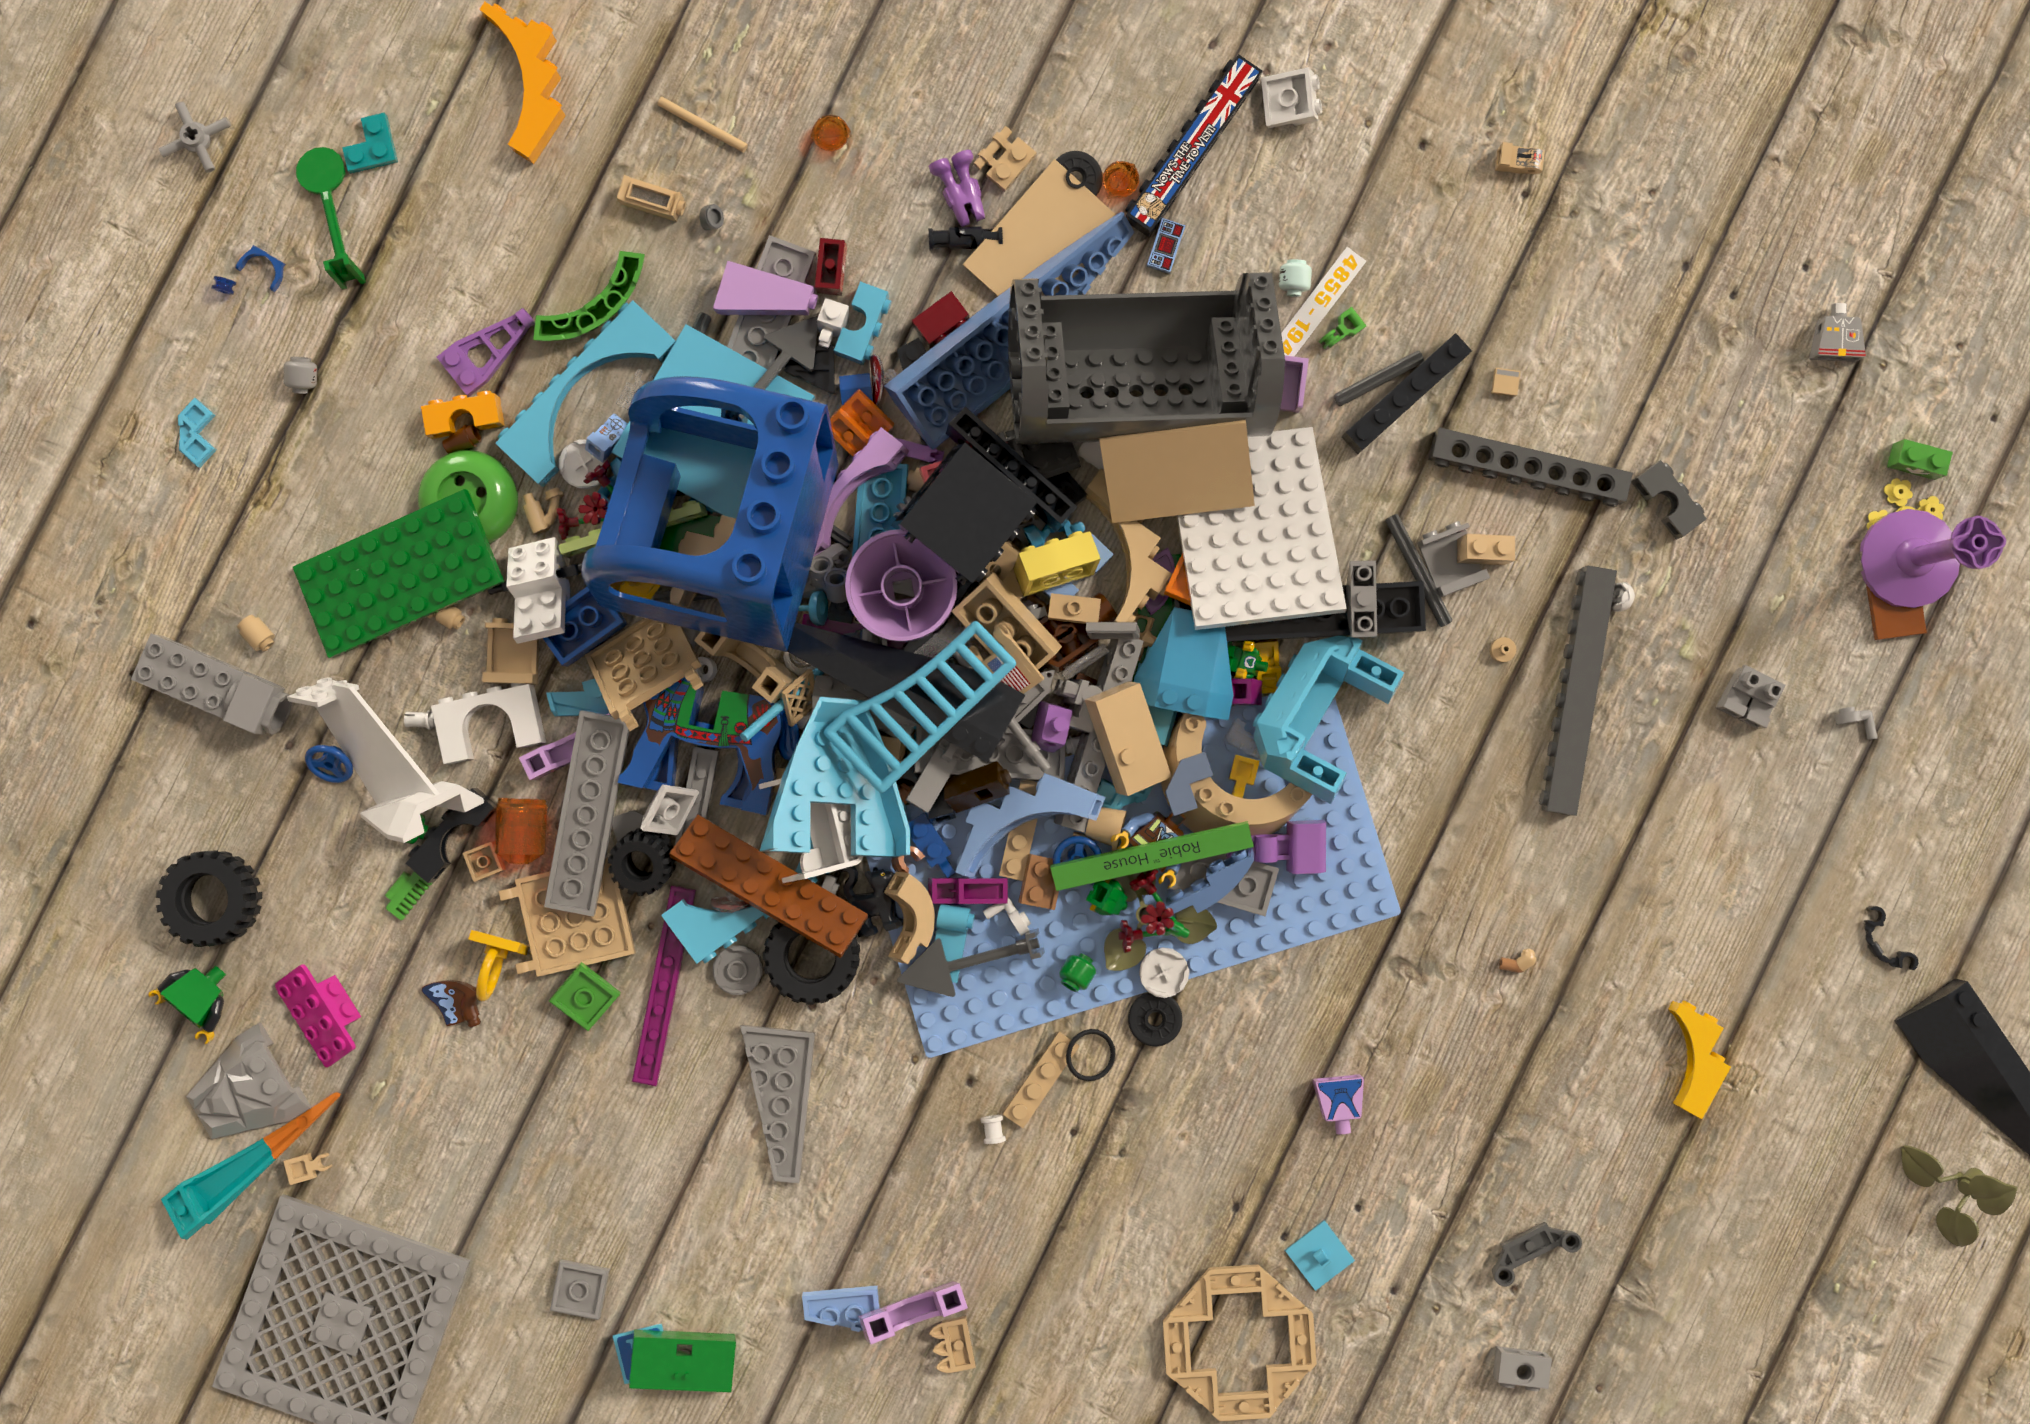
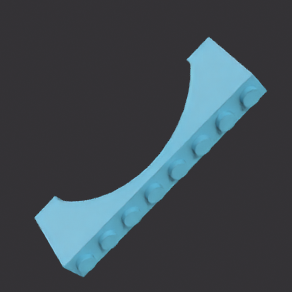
M633 300L629 304L625 303L618 311L619 315L613 321H608L603 325L600 330L602 333L596 339H590L585 344L584 351L567 363V369L561 375L557 374L552 378L549 383L550 387L544 393L540 392L532 400L533 404L527 411L522 410L516 416V422L510 428L507 427L502 430L498 435L499 440L495 444L542 487L560 471L556 466L554 457V427L561 404L572 387L593 369L619 359L652 358L658 359L663 363L676 342Z
M810 836V849H814ZM800 862L795 870L797 873H802ZM816 876L807 878L814 883L818 881ZM684 899L661 915L696 964L701 960L704 964L717 955L715 950L723 945L725 949L737 941L735 935L742 930L745 934L757 926L755 921L761 916H764L765 919L770 917L753 906L730 913L699 908L687 904Z

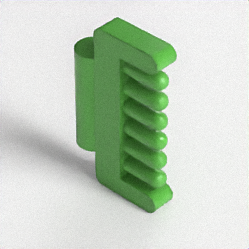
M404 871L385 894L391 900L386 909L398 919L404 920L406 915L409 914V910L413 909L410 903L416 905L417 901L415 899L420 900V895H424V890L429 888L427 885H432L433 882L427 883L416 872L410 875Z

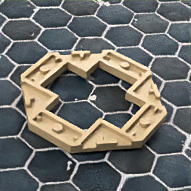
M1259 1264L1208 1268L1162 1321L1166 1374L1182 1386L1198 1403L1208 1409L1219 1421L1271 1418L1277 1411V1407L1285 1398L1287 1399L1303 1377L1317 1364L1312 1311ZM1261 1292L1263 1317L1287 1315L1290 1363L1265 1365L1267 1390L1218 1393L1216 1368L1191 1370L1188 1322L1213 1320L1211 1295Z

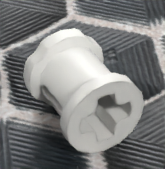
M991 1115L981 1118V1123H984L986 1136L984 1144H996L1006 1141V1137L1002 1134L1001 1126L1003 1115Z

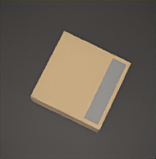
M1495 368L1491 394L1516 397L1518 394L1520 371Z

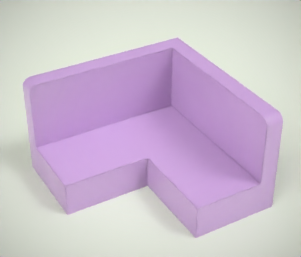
M1285 356L1284 385L1280 410L1299 413L1303 408L1309 358Z

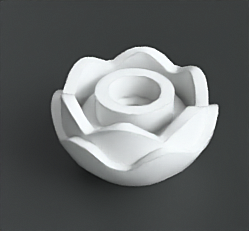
M1627 582L1616 583L1614 586L1611 605L1614 612L1627 610L1633 604L1635 594L1633 588Z

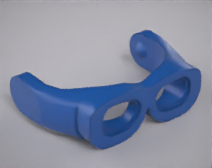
M253 245L239 259L235 268L241 271L251 258L257 256L267 257L275 269V279L270 286V290L275 292L282 282L283 268L286 264Z

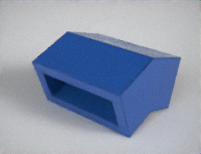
M870 373L839 376L842 405L858 389L873 402Z

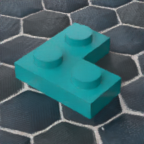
M385 112L361 118L366 142L342 147L347 171L352 174L398 163L388 117Z

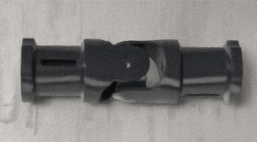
M981 226L949 227L948 230L934 231L932 228H928L929 250L949 247L950 250L977 249L984 239L998 240L999 244H1003L1002 227H999L998 231L991 232L994 228L982 229ZM971 235L975 237L974 241H971Z

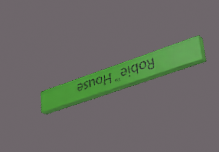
M1248 821L1057 863L1051 865L1050 868L1056 891L1248 849L1254 846Z

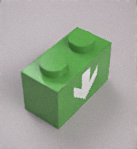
M1903 439L1893 443L1887 467L1936 480L1947 476L1953 452Z

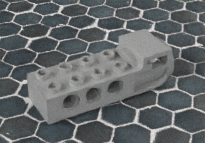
M152 633L131 678L133 681L223 718V721L254 734L265 735L266 732L272 735L276 734L285 724L292 708V702H289L287 699L289 694L284 692V687L170 638Z

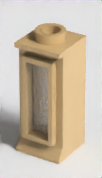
M626 175L623 176L617 195V200L621 205L677 222L679 215H683L686 206L681 192L662 188Z

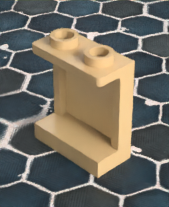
M492 618V623L485 622V628H488L486 672H483L482 682L538 685L539 639L517 644L513 639L514 623H508V619Z

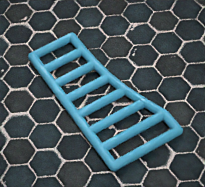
M973 621L948 646L915 673L892 688L843 711L825 728L824 735L879 793H884L1016 666V661L978 621ZM974 634L1004 663L993 674L965 645ZM956 651L985 680L976 691H973L945 662ZM936 668L966 698L957 709L925 678ZM917 684L948 718L936 727L904 691ZM895 698L930 735L918 745L880 704ZM871 710L911 753L900 763L856 717L857 715ZM846 722L893 770L883 780L836 733Z

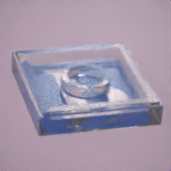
M1098 645L1063 669L1060 674L1064 680H1068L1109 651L1105 645Z

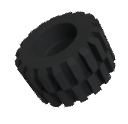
M637 828L634 832H628L610 851L612 855L608 858V863L612 865L608 868L609 874H614L611 878L613 882L618 881L620 883L618 888L621 890L624 888L628 889L627 893L631 895L637 892V896H643L645 893L650 895L656 890L658 891L669 880L676 868V865H674L676 860L670 858L669 854L674 848L673 845H668L670 840L667 837L663 839L661 837L662 833L643 831L640 828ZM640 851L648 855L653 863V872L639 870L632 861V852Z

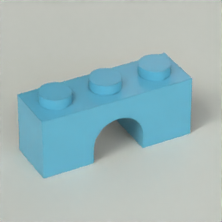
M860 281L851 305L853 310L866 316V323L861 329L856 331L842 328L834 348L836 356L860 365H864L865 360H870L874 350V346H871L874 336L879 337L883 323H880L882 315H887L892 302L889 300L887 291Z

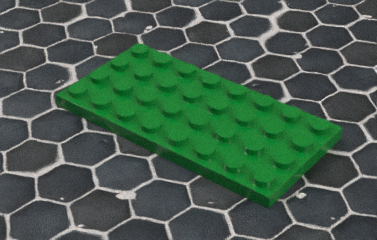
M466 489L293 566L294 573L328 658L337 657L504 583L469 491Z

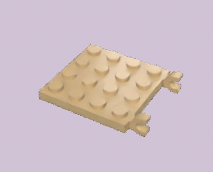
M643 618L585 654L611 716L615 720L620 718L622 722H625L629 731L639 726L631 710L672 686L683 677L690 681L695 691L704 686L695 671L701 667V664L681 626Z
M608 858L605 860L594 917L544 907L551 871L515 879L516 887L499 891L501 901L519 897L533 960L515 964L517 974L535 970L536 976L539 977L576 968L581 962L589 965L636 953L622 890L618 888L620 883L618 881L614 883L611 879L614 874H609L608 868L612 864L608 863Z

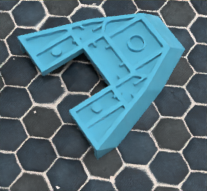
M819 698L782 776L759 851L810 853V803L851 805V856L896 858L910 855V828L897 783L895 782L886 792L879 793L824 735L825 728L843 711L864 702L863 700ZM868 710L857 715L856 717L884 745L870 711ZM848 722L836 732L881 780L893 771Z

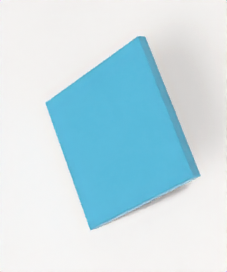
M1325 1220L1285 1250L1315 1291L1355 1261Z

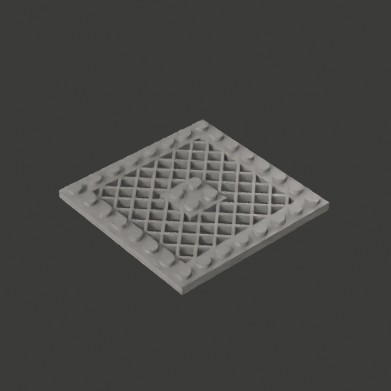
M283 1194L280 1196L212 1387L316 1424H413L471 1260ZM297 1229L304 1231V1232H301V1233L295 1235L296 1232H297ZM307 1235L312 1247L302 1251L297 1239ZM315 1235L327 1240L318 1244ZM330 1243L335 1256L326 1260L320 1247ZM338 1243L350 1248L342 1252ZM292 1246L296 1255L287 1259ZM314 1251L319 1263L310 1267L304 1255ZM354 1252L359 1264L349 1268L344 1255ZM362 1252L373 1255V1257L365 1260ZM298 1258L303 1271L294 1275L289 1262ZM337 1259L343 1271L333 1276L328 1263ZM377 1260L382 1272L372 1276L367 1264ZM385 1260L396 1263L397 1265L388 1268ZM322 1267L327 1279L317 1283L312 1271ZM361 1267L366 1280L357 1284L351 1272ZM401 1268L406 1280L396 1284L391 1272ZM408 1268L421 1273L412 1277ZM284 1270L287 1279L279 1282L282 1271ZM306 1275L311 1287L301 1291L296 1279ZM345 1275L350 1288L341 1292L335 1279ZM385 1276L390 1288L380 1292L375 1280ZM424 1276L429 1289L419 1292L414 1281ZM290 1283L295 1295L285 1299L280 1286ZM329 1283L332 1291H326L323 1296L319 1287ZM369 1284L374 1296L364 1300L359 1288ZM408 1284L413 1296L403 1300L398 1288ZM313 1291L318 1303L309 1307L304 1294ZM352 1291L356 1300L344 1295ZM392 1292L397 1304L387 1308L382 1296ZM275 1293L278 1303L270 1306ZM431 1293L426 1306L422 1296ZM297 1298L302 1311L293 1315L288 1302ZM376 1299L381 1312L372 1316L375 1306L367 1303ZM416 1300L421 1312L411 1316L406 1304ZM281 1306L286 1319L277 1323L271 1310ZM320 1307L315 1320L311 1311ZM400 1308L405 1320L395 1324L390 1312ZM305 1315L310 1327L300 1331L295 1319ZM384 1316L389 1328L379 1332L374 1320ZM422 1317L421 1323L417 1330L414 1320ZM265 1318H267L270 1326L262 1330ZM288 1322L293 1335L284 1338L279 1326ZM407 1324L412 1336L402 1340L397 1328ZM369 1326L373 1335L364 1339ZM272 1330L277 1343L268 1346L263 1334ZM311 1331L308 1340L315 1342V1344L308 1347L303 1334ZM391 1332L396 1344L387 1348L381 1336ZM296 1338L301 1351L292 1355L287 1342ZM375 1339L380 1352L371 1356L366 1343ZM414 1340L409 1354L405 1344ZM258 1341L262 1350L253 1354ZM280 1346L285 1358L276 1362L271 1350ZM320 1347L325 1359L315 1363L310 1351ZM328 1347L338 1350L339 1352L331 1355ZM399 1348L404 1360L394 1364L389 1352ZM359 1351H361L364 1359L354 1363L352 1356L356 1357ZM264 1354L269 1366L260 1370L255 1358ZM304 1355L308 1367L299 1371L294 1359ZM343 1355L348 1367L339 1371L333 1359ZM383 1356L388 1367L378 1372L373 1360ZM287 1362L292 1375L283 1378L278 1366ZM327 1363L332 1375L323 1379L318 1367ZM367 1364L372 1375L362 1380L357 1367ZM406 1364L400 1377L396 1368ZM271 1370L275 1378L267 1376L264 1373ZM311 1371L316 1383L307 1387L302 1374ZM351 1371L356 1383L346 1387L341 1375ZM390 1372L395 1384L386 1388L381 1376ZM295 1378L298 1386L287 1382ZM335 1379L340 1391L330 1395L325 1383ZM374 1379L379 1392L369 1395L365 1383ZM319 1387L321 1394L310 1390ZM358 1387L363 1399L354 1403L349 1391ZM397 1388L392 1402L388 1392ZM342 1395L345 1403L334 1398ZM382 1396L387 1407L377 1412L372 1400ZM363 1404H366L369 1411H366L358 1407ZM389 1412L387 1418L381 1416V1415H383V1414Z

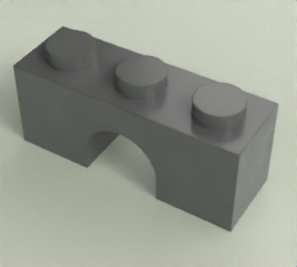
M1660 460L1634 478L1631 483L1645 501L1657 494H1663L1669 498L1671 511L1661 521L1677 540L1687 535L1707 518L1704 516L1705 512L1702 506L1694 502L1688 495L1689 490L1687 487L1675 479L1672 468Z

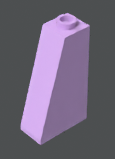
M727 261L713 309L720 315H809L810 309H815L818 295L815 294L816 291L811 285Z

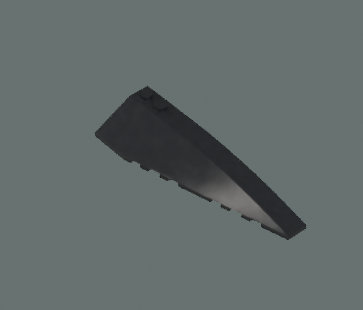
M796 622L787 650L792 655L869 698L892 688L933 659ZM946 662L973 691H976L985 682L973 668ZM938 668L925 677L955 709L966 700L964 695ZM1000 681L942 738L988 763L1021 705L1025 694ZM917 684L904 691L936 727L948 718ZM895 698L882 703L885 707L920 725Z
M1953 979L1894 1021L1924 1064L1933 1069L1942 1080L1951 1085L1960 1096L1969 1101L1978 1112L2030 1156V1071L1969 982Z

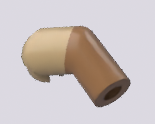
M1524 949L1521 957L1516 960L1501 957L1499 969L1522 973L1535 964V952L1532 949Z

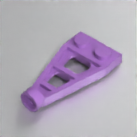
M521 308L511 317L454 342L439 354L437 359L463 392L470 397L489 382L528 329L535 324V321L524 308ZM518 320L521 321V323L523 324L522 326L518 325ZM501 330H506L510 334V340L501 349H497L490 341V337ZM485 344L491 350V358L484 367L478 368L469 358L468 351L475 346Z

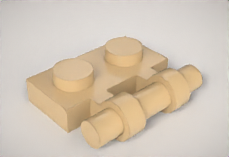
M1006 126L1000 133L996 132L992 137L993 141L986 149H982L978 153L979 157L973 163L979 170L985 164L990 166L991 169L986 173V177L1004 192L1037 155V152L1019 137L1012 144L1007 141L1012 131ZM1001 147L1005 152L997 161L993 158V155Z

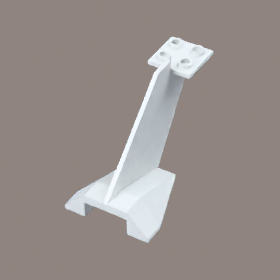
M323 678L318 680L316 685L298 688L296 693L287 696L289 702L316 707L377 804L360 812L361 818L387 839L405 843L423 834L424 829L420 813L435 806L467 812L484 803L482 797L460 785L444 781L432 784L357 692L359 685L347 683L346 680L335 681L332 678Z

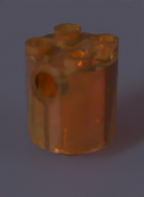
M498 798V803H496L494 853L509 864H530L540 856L545 855L546 800Z

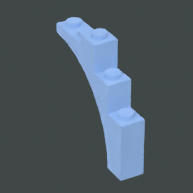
M1046 773L1037 783L1036 795L1009 786L1010 794L1002 797L1001 808L990 803H984L967 810L965 822L974 826L967 834V844L963 853L958 857L955 872L974 878L982 860L992 847L1008 832L1025 822L1043 816L1058 814L1077 815L1096 821L1106 797Z

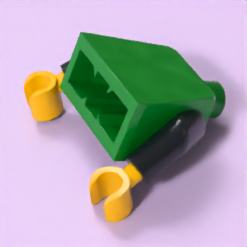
M216 965L206 975H203L196 968L174 972L163 980L158 989L150 991L148 996L150 998L158 995L159 999L155 1002V1005L167 1001L197 1028L200 1029L202 1027L203 1029L195 1034V1039L197 1040L202 1034H205L207 1040L204 1044H208L214 1039V1030L221 1018L224 1005V994L216 985L226 974Z

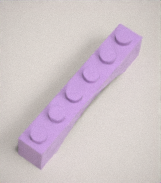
M882 427L870 436L868 444L863 450L858 451L854 455L849 467L841 471L837 476L836 482L832 487L814 556L830 547L835 518L848 496L867 480L880 474L894 471L909 453L902 443Z

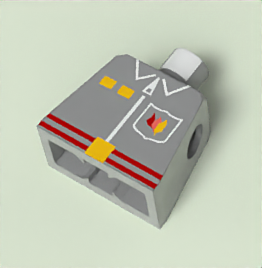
M1846 303L1832 304L1831 316H1825L1817 321L1810 360L1857 362L1865 358L1866 352L1861 319L1859 317H1847Z

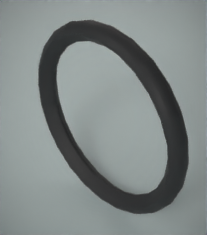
M1088 1029L1078 1033L1070 1041L1066 1051V1063L1070 1072L1083 1081H1095L1104 1077L1111 1070L1115 1061L1116 1053L1113 1041L1106 1033L1098 1029ZM1089 1034L1101 1036L1110 1047L1108 1065L1101 1073L1094 1076H1084L1078 1073L1071 1062L1073 1046L1081 1037Z

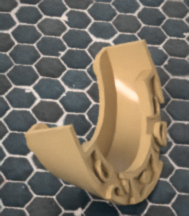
M1182 713L1173 726L1168 746H1163V752L1172 777L1180 760L1202 753V739L1206 728V721L1203 716ZM1172 777L1161 782L1163 794L1167 800L1168 805L1169 802L1165 794V791ZM1211 777L1190 784L1198 808L1182 813L1186 817L1182 824L1196 833L1248 821L1251 835L1274 834L1300 810L1312 794L1289 783L1282 790L1271 796L1260 799H1244L1225 792Z

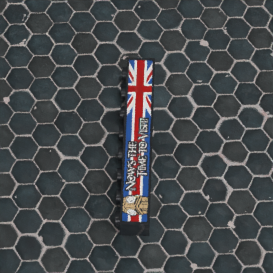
M1238 54L1234 61L1230 59L1222 70L1225 73L1220 81L1216 79L1208 91L1211 93L1206 101L1202 99L1194 111L1197 113L1192 121L1188 119L1180 131L1183 133L1178 141L1174 139L1166 151L1169 153L1164 161L1160 159L1152 171L1155 173L1150 181L1146 179L1138 191L1141 193L1136 201L1132 199L1127 205L1124 212L1127 213L1126 218L1130 225L1147 237H1150L1260 80L1263 70Z

